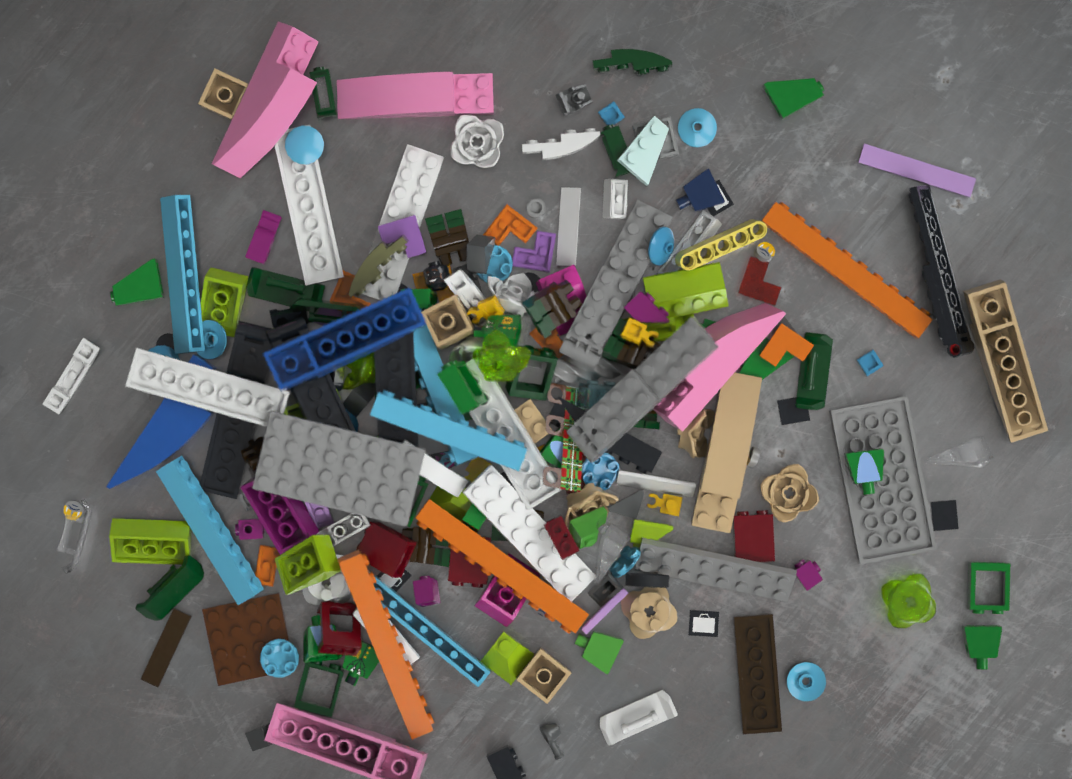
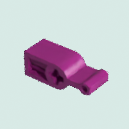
M263 210L246 253V258L264 265L266 264L282 219L281 216Z

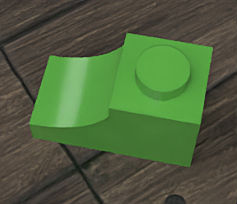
M604 506L570 520L569 531L579 549L591 547L597 542L598 528L606 523L608 513Z

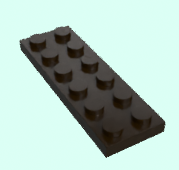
M773 614L735 616L733 619L742 734L782 732Z

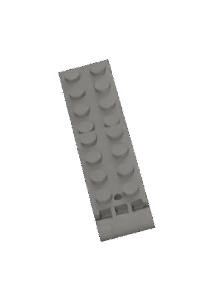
M637 200L614 247L559 350L560 353L595 370L603 355V349L625 312L624 307L630 302L651 262L648 254L651 237L660 227L668 228L673 219L672 216Z
M691 317L635 370H631L569 428L567 434L591 463L595 462L715 352L719 346L697 319Z

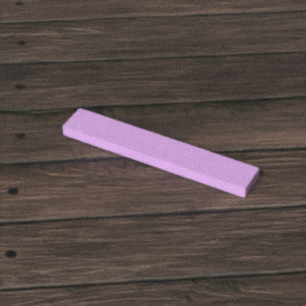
M867 144L863 145L858 161L860 164L969 198L976 178Z

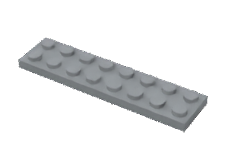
M642 538L640 545L641 554L635 565V570L669 575V577L784 602L789 600L797 570L647 538Z

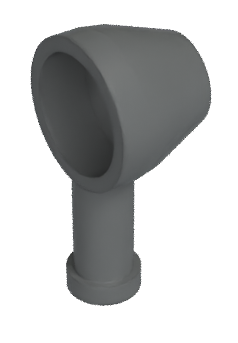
M552 723L541 726V734L549 744L555 760L561 759L564 754L556 742V739L561 734L557 724Z

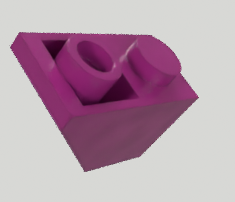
M640 291L624 307L636 321L641 323H668L670 321L667 318L669 313L662 306L658 308L653 303L655 299L648 292L644 294Z

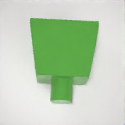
M593 631L590 638L578 634L574 644L584 648L581 656L605 674H609L624 640Z

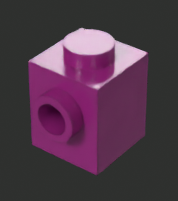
M259 518L238 520V524H235L236 536H239V540L265 538L264 527Z
M802 559L794 565V570H797L796 577L806 591L823 580L818 573L821 569L815 561L811 562L810 560L805 561Z
M430 576L419 577V580L413 581L416 605L426 607L441 603L437 580Z

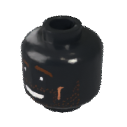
M440 261L429 263V267L423 271L426 286L432 289V291L448 288L444 281L445 278L450 276L448 266L440 264Z

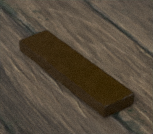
M173 608L141 680L156 687L160 686L191 620V615Z

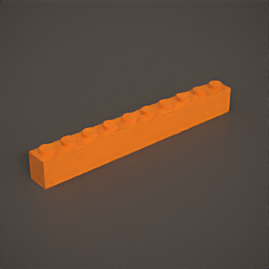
M775 202L761 220L770 230L914 338H920L933 320L929 317L931 314L922 307L918 309L914 306L915 302L908 296L902 297L898 294L899 290L892 284L886 285L882 282L884 279L875 272L873 274L867 270V265L861 261H854L851 258L853 256L845 249L842 251L838 249L835 241L829 237L826 239L820 235L821 231L813 225L811 227L804 223L806 220L796 213L794 216L790 213V208L782 202L779 204Z
M428 499L416 515L417 525L424 530L430 528L434 531L432 535L441 542L443 539L450 543L449 548L456 553L461 551L466 554L464 558L473 565L477 562L482 566L480 570L488 576L493 574L498 577L496 582L505 588L509 585L514 589L512 592L520 599L523 597L527 598L530 601L528 605L537 611L541 608L546 612L544 614L546 618L552 622L555 619L561 623L560 628L570 634L572 631L576 634L589 616L583 609L432 500Z
M356 550L337 558L411 739L413 740L432 732L433 728L431 725L434 724L431 713L426 714L424 707L427 706L424 696H419L417 692L420 686L416 677L412 679L410 675L413 669L409 660L405 661L403 658V654L406 652L402 643H397L395 637L399 635L395 626H390L388 619L391 616L388 608H383L381 601L384 600L380 589L376 590L373 585L376 583L373 572H368L366 566L369 565L366 555H361L360 551Z

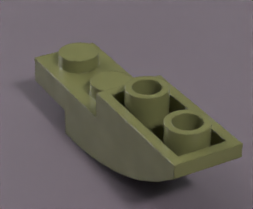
M402 235L390 246L383 240L367 256L353 279L349 291L350 297L353 295L358 297L366 290L365 286L371 282L373 285L382 278L380 274L383 270L379 265L385 266L392 260L390 257L395 252L400 254L407 248L405 244L409 240L405 235Z

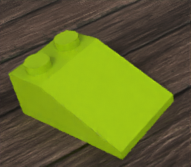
M210 267L204 277L201 297L202 322L205 320L216 321L224 328L226 336L235 338L246 294L248 276Z
M312 535L275 558L286 595L327 580L341 572L330 535Z

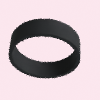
M626 573L625 585L668 588L669 575Z

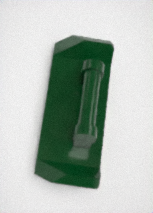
M252 267L246 289L250 297L290 307L299 298L322 300L325 285L316 283L306 286L305 281L302 279ZM305 306L306 311L309 312L310 306Z
M299 298L290 305L292 310L301 305L310 306L308 318L310 323L321 322L330 324L347 316V311L357 312L362 309L358 304ZM315 307L342 310V316L314 314Z
M806 332L804 339L814 346L803 362L800 361L796 407L819 410L825 407L833 339L826 334Z
M185 556L183 564L179 568L173 564L170 570L147 590L150 597L144 603L136 604L135 609L148 619L162 620L202 581L204 577L202 565L192 556Z

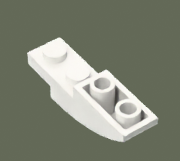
M595 128L584 129L582 133H576V130H565L564 134L560 135L561 142H557V139H546L545 143H538L537 140H528L526 144H522V153H542V160L565 157L592 144L600 137V131L596 132Z
M351 513L321 530L316 535H330L332 544L335 546L369 527L370 523L367 517Z

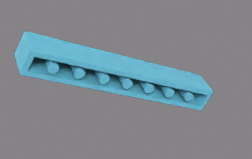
M190 195L162 197L160 202L175 354L205 351Z
M424 325L414 331L415 372L418 371L420 376L418 379L420 388L426 391V403L436 414H439V411L451 415L449 419L457 421L460 418L465 420L437 373L442 371L443 363L427 325ZM447 444L449 461L451 463L454 462L455 466L479 457Z
M383 390V393L378 392L370 413L371 416L520 471L528 450L524 447L525 443L515 439L513 442L505 440V435L497 432L494 435L487 433L488 429L478 425L476 428L468 426V421L460 418L457 421L449 419L451 415L439 411V414L431 412L432 408L421 404L420 407L412 405V400L404 397L399 400L394 398L395 394Z
M183 456L157 470L156 473L237 605L264 590L261 581L251 569L250 563L243 556L240 547L235 543L229 529L224 525L219 513L213 507L208 495L205 494L199 480L194 476Z
M374 574L376 583L373 585L376 590L380 589L384 599L381 601L383 608L387 607L393 618L479 687L491 673V670Z

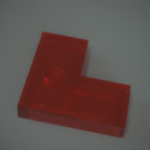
M750 256L738 294L773 306L776 305L781 287L763 281L769 262H762Z

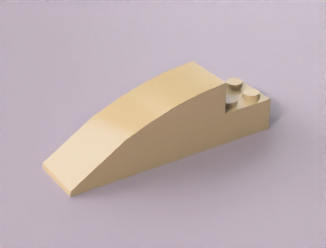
M999 279L963 291L972 324H969L972 337L1010 442L1012 443L1048 431L1006 282Z
M735 372L719 390L691 519L692 526L725 533L731 532L737 500L740 499L752 440L762 383L761 377Z

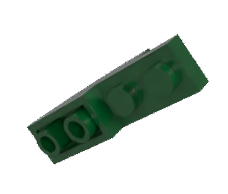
M636 49L611 50V58L592 61L593 71L598 70V73L609 72V68L617 67V70L629 69V65H632L633 73L637 72L638 75L649 74V70L657 69V72L669 71L668 68L673 65L671 60L661 55Z

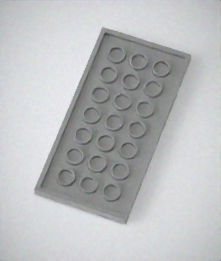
M908 396L830 410L859 564L937 550ZM884 449L883 480L874 482L875 494L863 495L862 484H853L844 453Z
M271 411L252 489L407 527L426 449Z

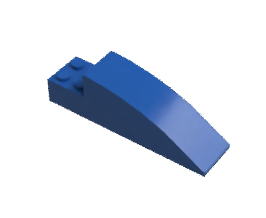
M408 288L263 354L280 391L283 392L316 376L320 378L402 338L427 323L411 288Z
M193 355L188 362L212 370L217 368L199 355ZM164 398L106 487L110 489L157 467L170 458L205 426L214 415V412Z

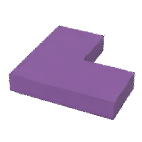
M415 215L378 226L381 240H384L386 244L394 243L402 235H405L409 240L405 244L407 246L405 251L408 258L427 253Z
M537 231L534 250L514 247L513 267L550 273L556 234Z

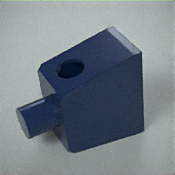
M710 169L705 170L684 185L682 189L685 195L676 199L680 210L691 206L693 212L725 203Z

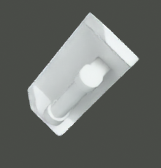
M661 690L600 717V729L607 744L610 746L661 722L674 718L678 714L670 696Z

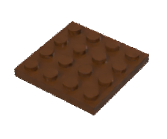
M280 593L248 599L240 605L233 602L202 609L218 686L268 676L260 662V653L263 647L269 641L275 639L289 641Z

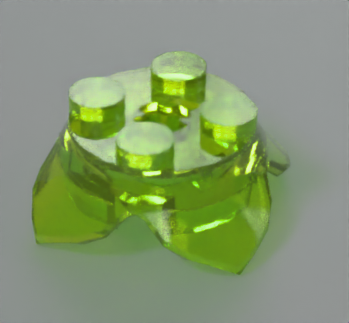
M495 329L486 336L482 348L474 350L472 357L486 381L505 382L516 378L518 373L527 366L531 357V351L522 346L512 347L507 336Z
M374 352L346 365L352 372L346 376L342 389L350 390L361 384L375 382Z
M912 574L905 580H891L882 586V599L889 608L888 619L893 627L908 628L915 623L928 622L935 616L936 603L931 596L930 583L923 574ZM913 596L914 605L907 607L908 603L905 600L907 597L911 598Z

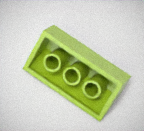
M720 262L702 265L692 270L682 269L643 277L645 294L648 292L655 299L653 303L658 308L662 306L669 313L668 319L669 317H679L729 307Z
M112 518L109 534L112 562L182 565L184 557L191 556L192 531L186 521Z

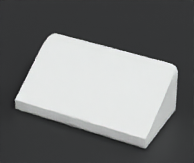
M604 180L603 218L627 219L628 180Z

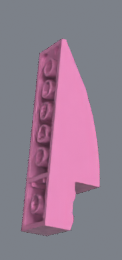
M277 22L213 159V165L241 178L274 147L298 116L317 82L303 74L319 41L293 26Z
M429 72L337 80L338 119L494 115L493 73L453 74V72Z
M764 303L727 316L705 328L719 348L663 398L653 410L665 422L684 431L786 313Z
M280 703L276 704L265 737L267 742L371 779H420L428 753L397 743L396 739Z

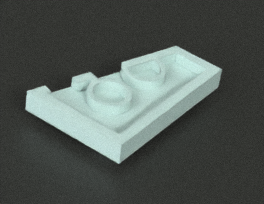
M655 116L649 120L617 160L645 186L649 185L669 130Z

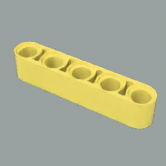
M756 219L748 220L678 252L675 256V263L685 270L695 269L763 238L767 233V226L762 221ZM758 224L759 230L754 234L753 227ZM738 232H741V239L739 241H736V234ZM723 240V248L718 249L719 241ZM703 248H706V249H707L706 255H705L704 257H701V256H700L701 250H702ZM689 256L688 264L683 265L684 257Z

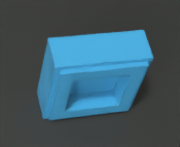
M614 101L598 112L606 126L615 125L625 118Z
M874 349L857 359L866 376L884 366Z

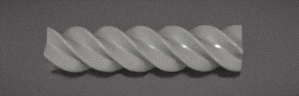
M603 355L595 370L568 356H564L561 359L558 358L554 372V382L558 384L563 380L568 383H575L581 379L594 381L601 376L607 379H614L619 375L626 376L633 369L607 359Z

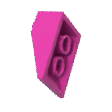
M575 265L539 279L536 282L538 290L541 291L553 282L560 284L567 280L574 289V291L566 295L567 299L576 295L583 305L587 297ZM580 306V307L575 311L576 316H577V314H578V312H579V310H580V308H581L582 306ZM576 316L556 327L559 337L569 332Z
M508 553L509 557L540 578L541 575L537 571ZM494 575L474 606L505 627H508L514 621L527 598L523 597L520 599L512 593L514 589L509 585L506 588L496 582L498 577Z

